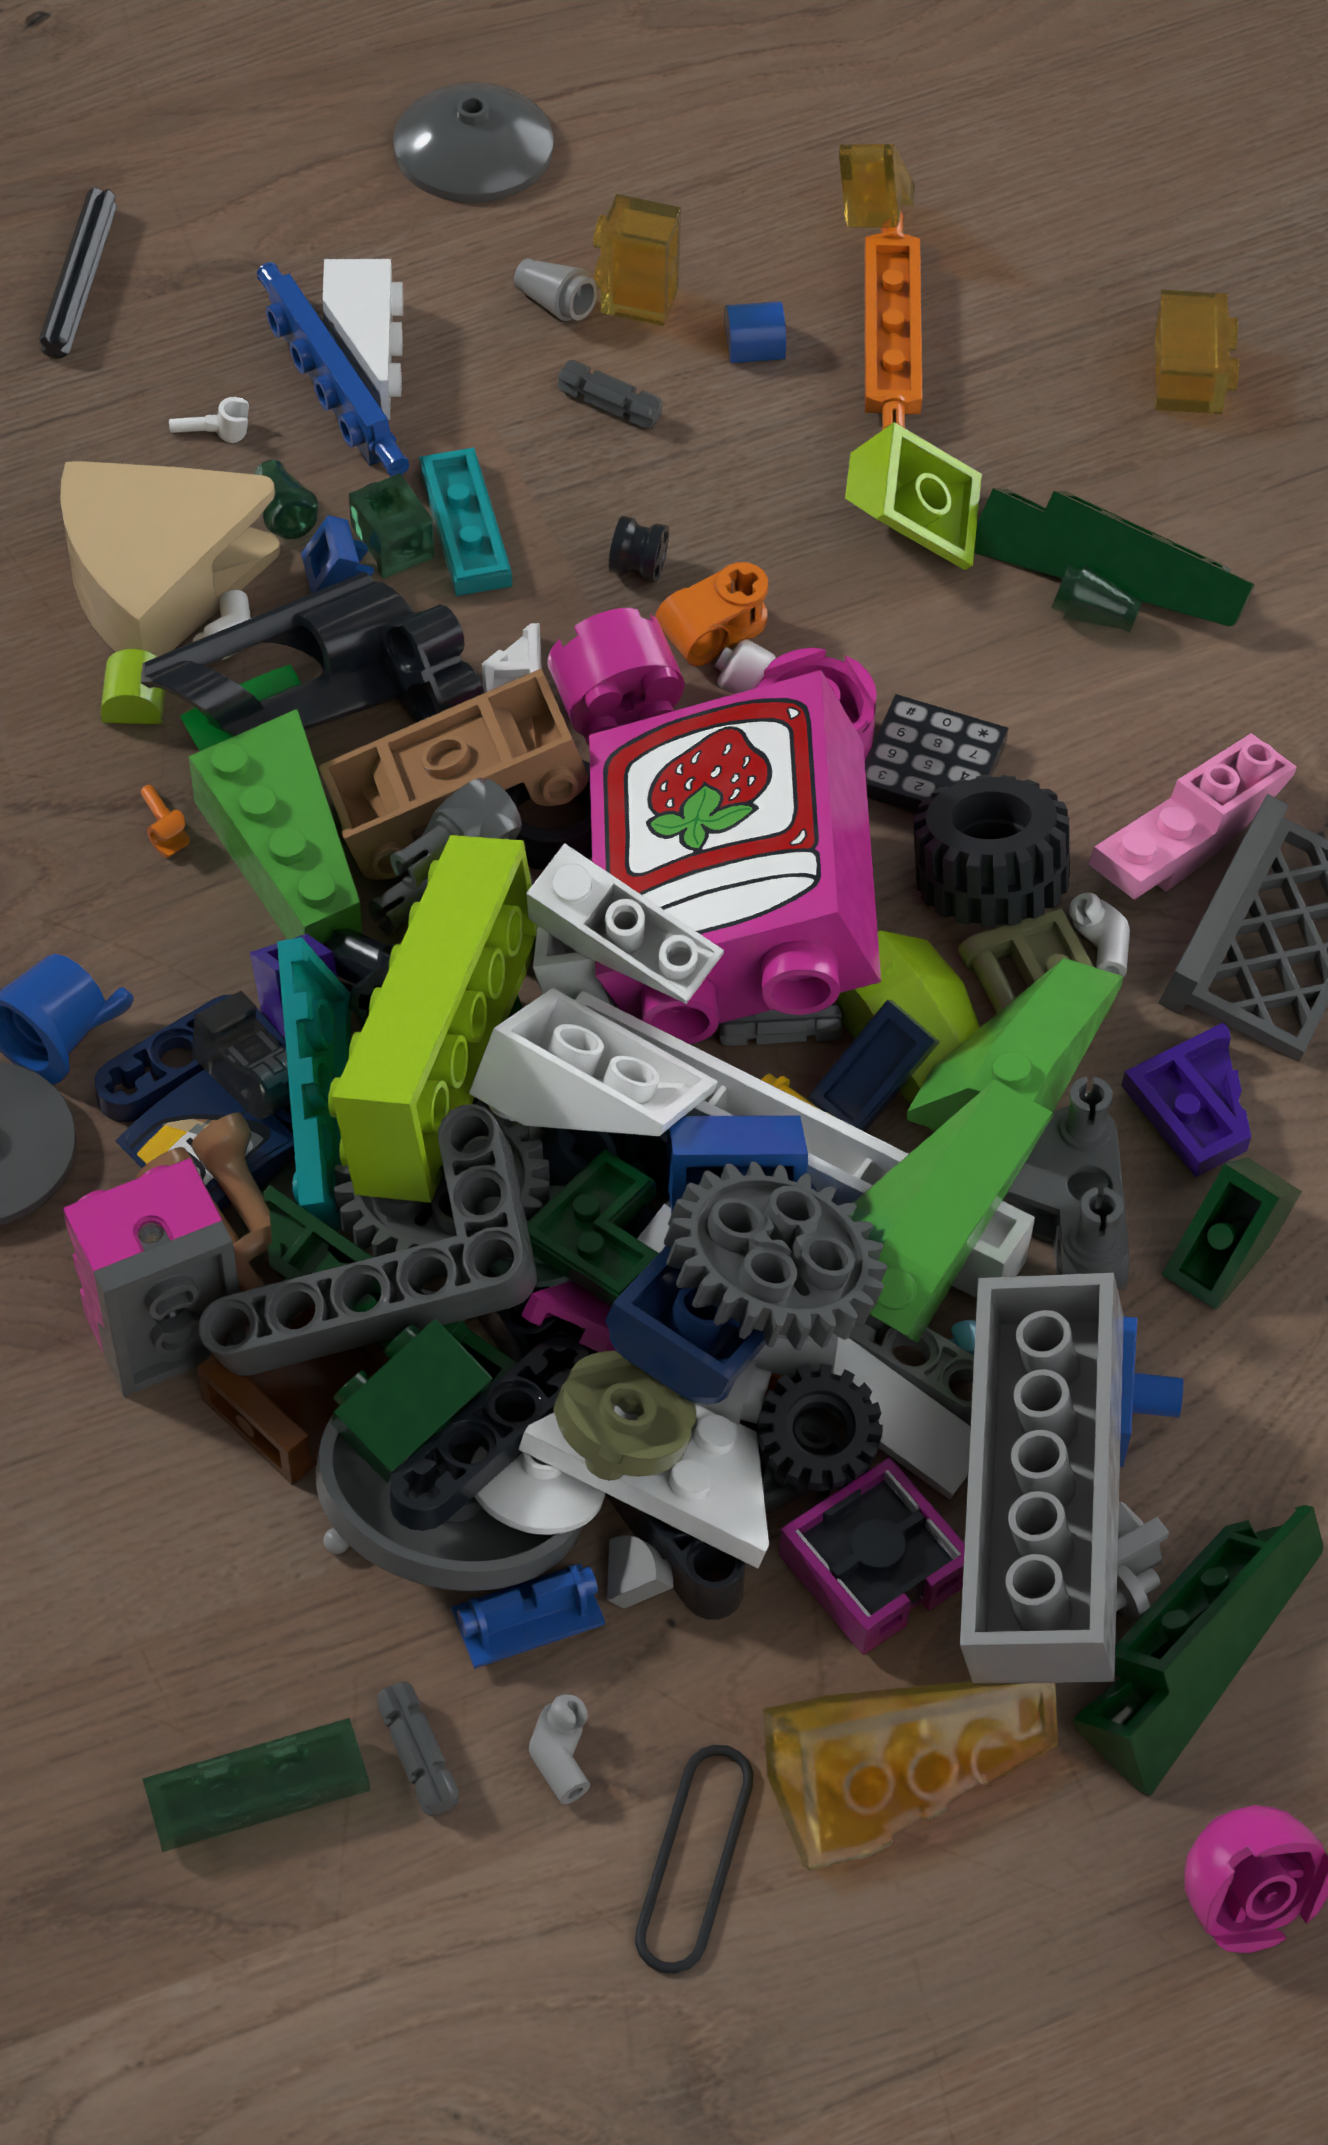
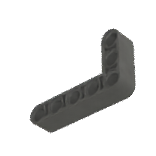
M475 1104L461 1105L452 1109L442 1119L438 1129V1142L457 1236L222 1297L213 1301L204 1310L199 1320V1335L203 1344L229 1372L239 1376L254 1375L393 1339L411 1324H414L422 1331L435 1318L443 1326L512 1308L523 1303L535 1288L537 1271L512 1150L493 1114L485 1107ZM479 1136L488 1137L486 1144L480 1150L474 1153H462L464 1146L471 1139ZM489 1197L501 1198L499 1205L492 1212L486 1215L474 1214L477 1205L482 1200ZM502 1258L514 1259L511 1268L504 1275L493 1278L486 1277L489 1267L495 1261ZM437 1275L448 1276L445 1285L438 1292L431 1295L421 1294L423 1285L430 1278ZM371 1292H381L379 1302L372 1309L366 1312H356L358 1302L365 1295ZM306 1309H315L314 1317L307 1326L300 1329H291L293 1319L300 1312ZM241 1326H250L247 1337L241 1343L226 1347L228 1336L235 1329Z

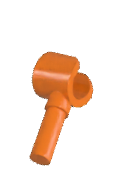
M153 785L144 786L141 789V795L156 818V822L147 828V834L155 849L163 857L168 858L190 843L189 835L183 830L186 825L185 818L181 811L176 809L170 811L166 807Z

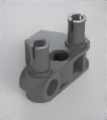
M477 778L465 784L436 809L421 838L403 850L391 855L390 861L396 875L400 876L408 870V876L378 898L375 897L368 902L369 912L375 922L383 916L387 919L379 926L382 931L391 935L400 926L409 921V914L413 903L416 901L420 902L426 890L430 865L432 861L440 859L450 835L516 840L522 825L520 814L508 793L499 784L490 779L483 780V778ZM530 874L531 884L533 885L535 881Z
M1082 1077L1075 1081L1071 1087L1070 1105L1053 1111V1117L1002 1201L1035 1217L1031 1237L1053 1244L1056 1275L1114 1273L1117 1289L1126 1290L1129 1277V1245L1118 1133L1114 1119L1108 1114L1113 1092L1106 1081L1099 1077H1093L1091 1092L1086 1093L1087 1077Z

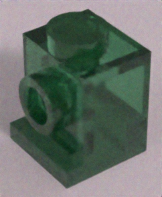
M401 473L379 482L370 483L359 490L349 493L351 526L361 541L368 546V551L377 562L378 572L383 579L434 558L433 519Z

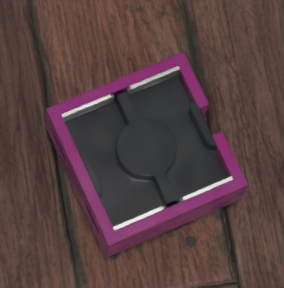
M890 1457L780 1530L778 1555L862 1655H865L907 1626L909 1610L919 1603H922L930 1611L963 1588L965 1543Z

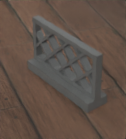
M1267 794L1158 1004L1178 1014H1181L1185 1005L1188 1004L1299 1062L1328 1005V942L1322 943L1312 921L1328 917V902L1306 907L1296 884L1319 879L1328 898V839L1284 818L1283 816L1289 805ZM1285 841L1307 852L1313 866L1290 871L1280 851L1283 842ZM1270 867H1272L1274 874L1267 875ZM1281 887L1291 910L1267 915L1258 892ZM1249 910L1252 918L1244 919ZM1297 923L1308 947L1283 951L1273 928ZM1258 931L1269 955L1244 959L1235 936ZM1225 956H1227L1230 963L1221 964ZM1314 960L1324 982L1323 984L1300 988L1290 965ZM1275 968L1285 992L1261 997L1251 973ZM1236 976L1246 1000L1230 1003L1209 992L1208 989L1212 981ZM1315 1000L1310 1009L1307 1001ZM1292 1005L1301 1025L1297 1037L1275 1026L1267 1010Z

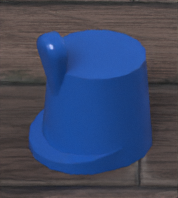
M49 955L0 989V1052L14 1065L24 1067L39 1074L51 1084L60 1083L67 1077L70 1071L69 1054L93 1028L125 1013L132 1006L134 997L130 991L121 987L105 1001L99 986L78 963L63 955Z

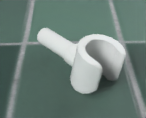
M226 398L219 404L218 415L169 419L170 433L217 432V435L225 442L237 443L247 433L249 404L243 398Z

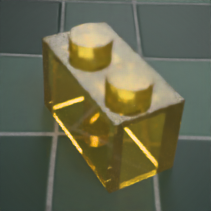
M616 194L608 216L601 214L598 217L594 231L593 246L594 248L601 249V255L597 260L593 279L596 281L598 289L601 290V313L665 326L679 290L681 207Z
M1161 290L1155 325V410L1223 413L1226 391L1236 392L1239 376V358L1229 357V351H1235L1237 345L1238 317H1229L1228 293Z

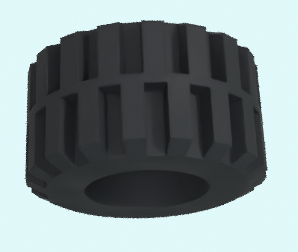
M989 775L976 776V779H960L951 782L950 787H940L931 793V799L923 800L919 805L918 814L914 815L913 823L917 891H921L923 902L927 906H934L935 913L944 918L953 916L956 918V922L966 925L979 923L981 927H995V924L1006 923L1010 926L1022 923L1021 920L1025 918L1035 919L1044 915V908H1054L1061 902V894L1067 893L1070 877V825L1068 809L1064 802L1058 801L1057 794L1052 790L1040 789L1039 783L1029 779L1024 781L1016 780V776L1002 775L1001 777H990Z

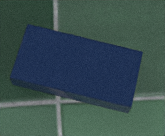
M887 1000L808 1095L807 1099L822 1111L828 1112L832 1116L866 1132L940 1041L894 1001Z

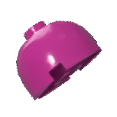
M1253 1805L1216 1817L1199 1834L1186 1857L1184 1889L1199 1924L1206 1933L1214 1938L1218 1946L1227 1952L1252 1953L1274 1947L1286 1940L1287 1937L1284 1933L1276 1929L1291 1923L1298 1915L1307 1924L1319 1913L1328 1898V1855L1325 1853L1323 1845L1316 1835L1288 1812L1270 1806Z

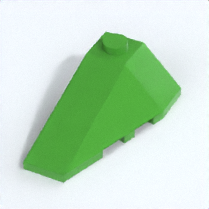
M1063 958L932 1067L907 1111V1120L937 1130L995 1079L1053 1112L1119 992L1123 976Z
M995 1079L854 1201L857 1207L851 1220L853 1222L865 1221L872 1223L873 1228L867 1240L883 1244L884 1248L878 1261L887 1265V1270L881 1281L884 1287L874 1309L869 1314L870 1316L918 1343L1053 1117L1054 1113Z

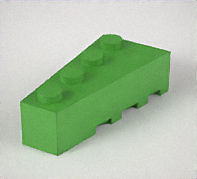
M295 709L189 756L195 804L286 939L308 934L323 944L329 939L334 929L350 928L362 934L359 897L298 710Z

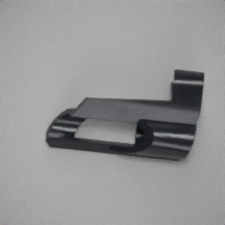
M366 572L143 662L140 682L149 689L153 687L160 688L182 698L207 717L208 724L232 737L295 709L298 710L304 730L395 699L401 702L408 714L417 723L484 694L483 685L475 670L468 663L461 660L460 654L465 646L464 634L452 610L440 604L425 611L414 612L405 599L393 588L382 582H374ZM259 643H276L308 654L321 665L323 671L321 675L259 701L242 686L206 665Z

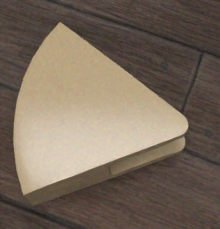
M86 461L65 462L61 478L60 502L73 583L83 611L92 627L107 645L116 652L125 649H140L148 651L157 657L173 651L220 610L219 599L222 594L231 590L241 591L279 556L280 543L274 534L249 527L260 517L274 499L275 488L271 478L263 475L181 467Z

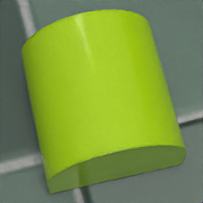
M125 649L115 652L108 658L100 711L102 723L162 724L166 690L156 687L149 689L140 683L142 663L156 658V655L140 649Z

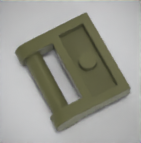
M1062 908L1046 912L1035 919H1023L1020 924L1004 925L975 934L960 944L958 954L964 966L969 971H975L996 1013L1000 1012L1016 998L997 961L999 957L1009 954L1012 956L1027 987H1030L1063 958L1094 967ZM1113 1003L1104 1019L1111 1017Z

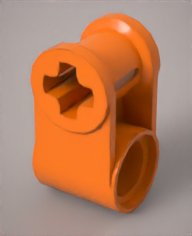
M736 562L727 565L710 577L668 596L659 606L655 617L659 621L665 636L688 664L692 666L705 665L717 658L725 647L731 649L740 641L754 638L764 631L767 625V608L763 601L768 594V577L761 568L748 562ZM751 609H752V622H750Z

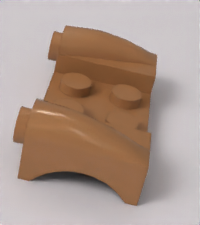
M542 668L318 766L341 821L343 837L361 873L366 878L372 880L398 877L391 865V855L415 842L412 830L428 824L436 809L448 797L474 779L493 780L504 790L524 782L531 799L536 804L542 806L565 804L581 793L588 783V773Z

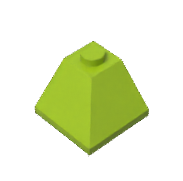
M895 422L850 453L845 499L878 521L963 570L973 566L982 479L980 472Z

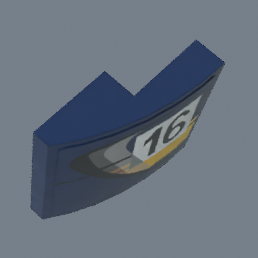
M220 1061L204 1069L167 1094L115 1140L141 1168L171 1149L184 1147L193 1159L205 1186L221 1212L231 1202L213 1176L204 1168L192 1149L194 1138L203 1129L231 1113L240 1112L249 1125L252 1135L245 1153V1160L260 1190L295 1156L293 1133Z

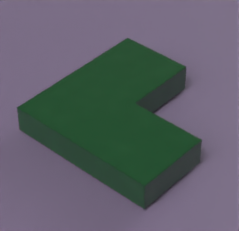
M604 1149L527 1222L533 1256L609 1306H612L613 1302L659 1254L622 1229L656 1196V1182Z

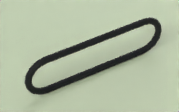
M711 1745L701 1748L691 1756L682 1775L635 1935V1945L639 1956L649 1967L661 1973L676 1974L689 1970L700 1961L707 1947L753 1788L754 1773L749 1760L740 1751L730 1746ZM715 1755L726 1756L733 1759L741 1767L743 1785L698 1939L692 1953L684 1960L664 1962L655 1958L648 1950L646 1932L694 1772L698 1764L704 1759Z

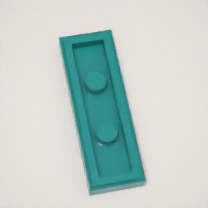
M475 448L418 457L419 472L455 596L512 587L511 567Z

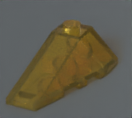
M972 1681L826 1695L763 1709L767 1777L801 1863L808 1870L874 1856L894 1844L892 1836L920 1819L924 1818L931 1822L949 1811L947 1803L977 1785L983 1783L991 1786L1058 1746L1055 1683L973 1684Z

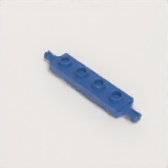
M274 262L263 264L259 267L256 274L257 279L269 294L271 305L266 306V317L273 334L277 338H285L289 344L291 357L297 370L301 374H309L314 382L315 393L321 406L326 411L332 409L337 416L339 428L346 444L350 448L357 446L369 466L381 462L389 476L398 477L403 475L410 466L409 460L396 444V438L390 431L388 418L290 273L282 275L277 264Z

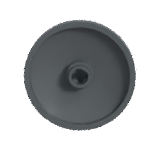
M516 1403L498 1415L508 1422L517 1423L530 1418L533 1415V1411L527 1405ZM332 1417L324 1430L316 1465V1488L324 1513L337 1533L355 1551L378 1567L401 1578L430 1587L462 1591L491 1590L520 1584L541 1575L559 1563L573 1548L583 1530L582 1526L570 1532L552 1535L520 1531L493 1518L481 1507L475 1497L470 1499L452 1517L437 1528L425 1531L411 1530L399 1524L392 1515L390 1508L391 1481L387 1484L331 1425ZM475 1443L459 1444L450 1451V1455L461 1463L471 1464L472 1458L480 1446ZM437 1470V1479H438L441 1475H440V1473H439L438 1470ZM434 1486L422 1495L434 1499ZM412 1490L409 1491V1498L412 1500L421 1496Z

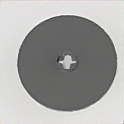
M0 1062L1 1226L21 1219L45 1204L64 1183L72 1167L76 1152V1132L73 1117L63 1096L50 1082L39 1074L6 1062Z

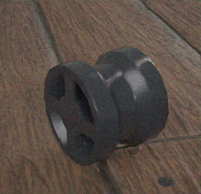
M621 516L612 538L609 554V571L620 575L627 571L639 573L643 580L657 582L667 554L669 526L656 523L651 527L639 525L635 518Z

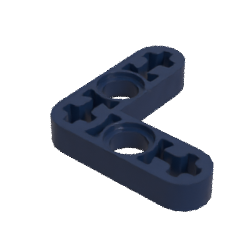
M235 994L219 996L119 1054L99 1068L95 1076L98 1106L101 1112L111 1120L118 1122L135 1121L185 1081L220 1061L293 1133L290 1096L288 1095L289 1081L266 1093L254 1075L245 1069L239 1068L222 1052L239 1043L240 1038L228 1026L220 1029L219 1024L228 1021L232 1026L241 1024L244 1040L263 1029L279 1046L286 1048L285 1039L247 998ZM257 1038L245 1041L246 1043L242 1047L239 1045V1048L243 1049L256 1042ZM262 1043L254 1044L245 1049L244 1053L248 1054L258 1049ZM174 1048H185L195 1054L194 1060L181 1068L168 1067L160 1061L167 1051ZM266 1048L250 1054L249 1059H253L266 1052ZM150 1067L151 1072L149 1071L144 1074V1068ZM122 1084L127 1089L135 1087L136 1092L127 1095L122 1090L114 1092V1087Z

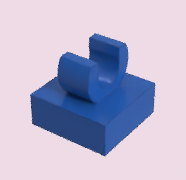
M327 515L301 553L311 593L362 572H366L370 576L374 573L373 567L359 564L367 553L368 546L361 541L353 539L347 519Z

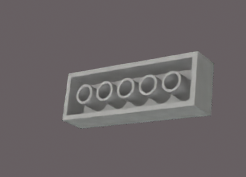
M1114 1273L978 1278L960 1647L973 1684L1114 1682L1124 1321Z

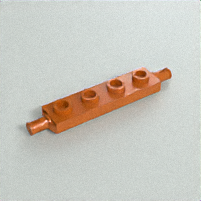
M891 208L881 213V233L865 237L864 249L865 413H882V430L893 422L905 428V414H921L920 238L903 234L904 215L902 211L896 208L894 210L893 224H891Z

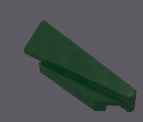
M993 488L977 523L974 549L976 554L1229 627L1238 622L1255 586L1254 583L1231 573V569L1223 564L1067 491H1053L1047 506L1044 507L1009 489Z
M271 1185L263 1192L264 1202L269 1209L272 1244H268L269 1264L277 1276L284 1281L373 1258ZM371 1292L365 1295L358 1302L356 1312H366L372 1309L379 1302L381 1292ZM463 1320L443 1325L493 1378L490 1386L517 1364V1362L471 1331ZM395 1338L373 1344L384 1351ZM518 1402L505 1403L497 1409L496 1413L499 1414Z
M1308 1505L1295 1507V1512L1283 1525L1255 1532L1249 1520L1225 1526L1115 1645L1114 1675L1121 1678L1073 1718L1076 1730L1139 1792L1145 1795L1153 1794L1322 1554L1323 1541L1314 1507Z

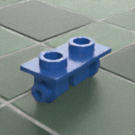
M581 1563L569 1565L565 1569L479 1598H470L467 1602L451 1607L474 1669L605 1625V1619L594 1595L598 1593L595 1576L590 1566L583 1568Z

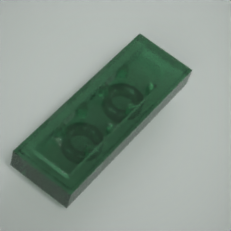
M350 1718L142 1779L162 1852L370 1791L369 1778Z

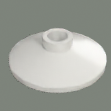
M480 1446L477 1449L471 1464L477 1463L487 1456L488 1453L483 1447ZM523 1452L474 1497L488 1514L511 1528L527 1533L552 1535L576 1530L590 1522L600 1511L605 1492Z

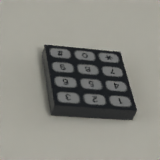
M895 694L865 760L867 798L918 813V807L922 801L931 799V793L940 787H950L951 782L960 779L971 780L976 779V776L982 775L992 777L1006 745L1009 728Z

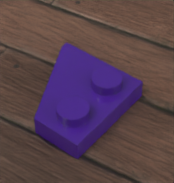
M1224 1022L1126 1070L1121 1084L1122 1088L1195 1177L1246 1152L1252 1137L1247 1113L1241 1107L1239 1101L1242 1089L1238 1070H1233L1228 1048L1231 1036L1229 1028Z

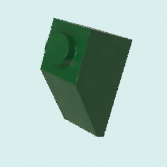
M1248 1157L1224 1163L1161 1275L1212 1308H1220L1270 1248L1302 1191Z

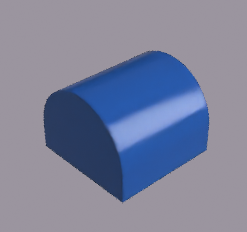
M781 301L725 305L724 329L730 363L786 359V324Z

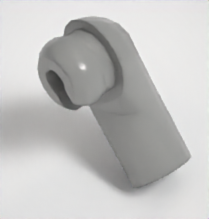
M562 1694L544 1707L539 1715L529 1743L531 1759L559 1802L563 1805L576 1801L590 1788V1782L573 1758L583 1731L582 1726L588 1719L587 1708L578 1697L570 1694Z

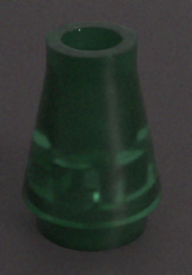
M268 460L261 463L254 471V475H263L271 478L275 488L274 499L262 513L265 526L272 533L285 539L303 537L313 529L317 522L318 501L315 495L291 475L280 461Z
M1085 564L1083 569L1068 565L1051 608L1064 613L1063 619L1119 628L1130 633L1143 600L1130 595Z

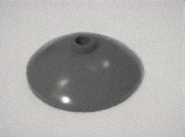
M462 82L435 89L413 102L403 112L395 126L393 147L399 169L411 183L421 190L446 200L478 203L507 198L535 183L544 174L551 162L554 136L551 123L546 114L536 103L524 95L497 84Z

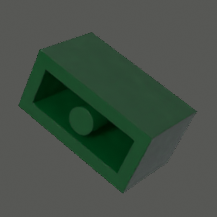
M436 1318L422 1331L414 1324L407 1327L384 1350V1353L390 1360L371 1378L364 1370L360 1371L333 1397V1400L339 1407L333 1412L331 1425L387 1484L391 1481L392 1475L400 1465L485 1392L493 1379Z

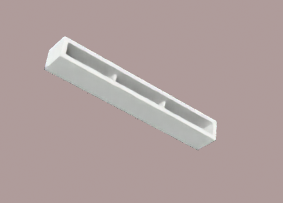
M581 991L575 999L577 1002L718 1081L714 1092L685 1116L800 1115L808 1151L807 1174L811 1175V1181L818 1192L829 1186L836 1188L832 1202L837 1206L856 1201L909 1155L584 991ZM1002 1201L952 1286L977 1298L978 1278L1016 1277L1027 1260L1035 1217Z

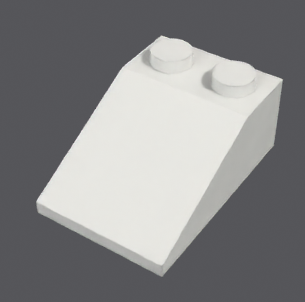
M551 988L493 1029L469 1094L488 1104L496 1115L507 1120L517 1121L524 1126L660 1136L711 1095L718 1081L569 996Z

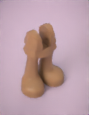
M235 1112L216 1120L203 1129L194 1138L192 1149L204 1168L221 1187L250 1231V1233L239 1239L209 1193L233 1241L240 1292L264 1286L263 1279L259 1274L255 1273L248 1261L268 1250V1244H272L269 1209L264 1202V1195L254 1180L245 1160V1153L252 1136L251 1131L242 1114ZM184 1147L171 1149L145 1165L138 1172L135 1179L140 1178L154 1167L161 1165L171 1166L189 1159L191 1156ZM191 1158V1160H192V1162H193V1164H194V1166H195V1168H196V1170H197V1172H198V1174H199V1176H200V1178H201V1180H202V1177H201V1175H200V1173H199V1171H198V1169H197V1167H196V1165H195L193 1159Z

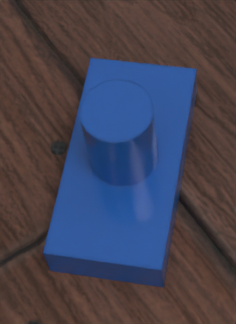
M1125 1316L1123 1321L1120 1467H1124L1131 1438L1132 1413L1179 1418L1184 1385L1183 1378L1135 1373L1138 1318Z

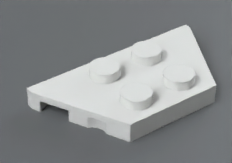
M696 1403V1422L691 1431V1440L683 1458L670 1469L650 1476L636 1477L623 1475L617 1480L608 1481L593 1475L586 1467L585 1458L580 1456L563 1437L554 1413L528 1425L524 1432L518 1450L756 1568H759L769 1546L757 1432L741 1424L737 1425ZM614 1406V1411L625 1419L637 1420L639 1417L637 1414H625L618 1406Z

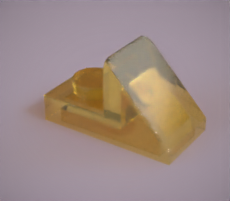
M840 145L839 162L844 215L847 226L851 228H888L898 226L900 223L901 205H914L915 183L895 145Z

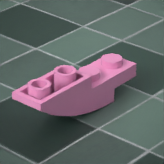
M1250 733L1179 778L1171 798L1094 846L1088 865L1134 900L1156 885L1167 892L1195 872L1234 839L1254 819L1266 795L1269 794L1275 797L1294 776L1297 766L1276 752L1269 744Z

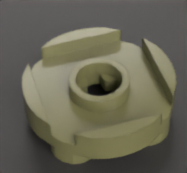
M617 1351L598 1352L579 1360L570 1371L566 1382L562 1385L554 1404L557 1424L567 1443L580 1456L585 1458L586 1467L593 1475L608 1481L617 1480L623 1475L636 1477L655 1475L673 1467L683 1458L691 1440V1431L696 1422V1406L694 1402L685 1399L626 1360ZM614 1406H618L625 1414H637L639 1417L637 1420L625 1419L614 1411Z

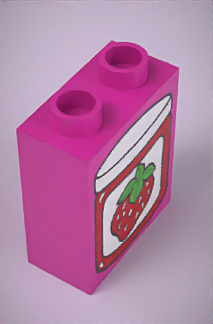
M822 670L589 735L592 862L724 950L722 957L687 1004L595 961V976L620 1010L688 1044H693L710 1037L717 1030L719 1023L770 1010L793 1015L819 1012L831 1006L841 992L881 982L863 741Z

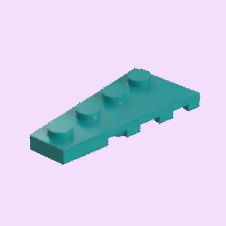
M302 937L277 941L296 1163L292 1187L296 1204L333 1230L342 1229L340 1212H337L334 1187H336L335 1166L342 1164L340 1161L341 1135L337 1118L331 1117L329 1113L328 1095L333 1079L341 1077L349 1060V1047L351 1043L349 999L351 993Z

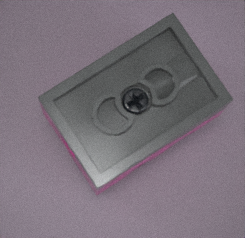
M191 1158L171 1166L161 1165L154 1167L138 1179L109 1190L90 1192L78 1202L63 1207L68 1235L75 1249V1253L72 1256L75 1270L82 1285L79 1291L84 1315L124 1397L194 1369L213 1355L201 1340L199 1320L204 1310L213 1301L240 1293L233 1241ZM245 1326L235 1329L228 1336L226 1347L235 1346L246 1338Z

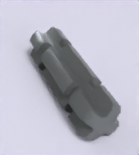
M576 360L567 361L560 370L558 388L564 393L576 398H580L581 394L585 395L583 401L623 419L628 414L630 415V422L646 429L653 428L657 420L660 419L663 401L651 393L642 390L637 394L635 386L598 370L591 374V367Z
M833 1003L824 1010L804 1015L786 1014L770 1010L719 1023L718 1028L720 1041L724 1046L747 1045V1039H755L756 1045L807 1042V1036L815 1035V1041H831L841 1038L843 1021L840 1006Z
M399 1682L382 1689L377 1694L378 1709L385 1725L391 1730V1739L410 1782L414 1784L417 1790L415 1794L423 1812L429 1816H436L444 1811L451 1810L459 1803V1790L451 1772L446 1770L444 1765L446 1761L425 1714L420 1711L419 1706L421 1704L413 1686L408 1682Z

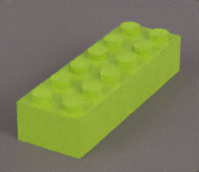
M450 835L440 859L432 861L430 865L427 887L420 902H414L411 907L408 929L401 944L394 945L390 955L388 974L382 987L374 989L370 999L369 1016L362 1031L354 1033L349 1047V1060L341 1077L333 1079L329 1089V1113L331 1117L337 1118L341 1135L340 1161L343 1166L349 1169L355 1195L432 1202L444 1173L438 1142L439 1126L442 1119L452 1109L473 1103L475 1097L469 1094L493 1029L508 1019L535 952L538 925L528 919L527 892L532 887L525 845L522 840Z

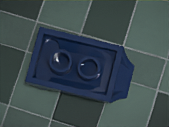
M665 1246L613 1302L605 1320L609 1328L610 1341L615 1350L626 1360L685 1399L706 1405L720 1403L728 1397L736 1379L766 1345L763 1331L754 1329L747 1338H740L738 1331L739 1322L730 1319L718 1326L713 1323L718 1311L716 1307L709 1305L695 1308L692 1303L698 1289L677 1287L676 1281L681 1269L667 1266L666 1261L671 1248Z

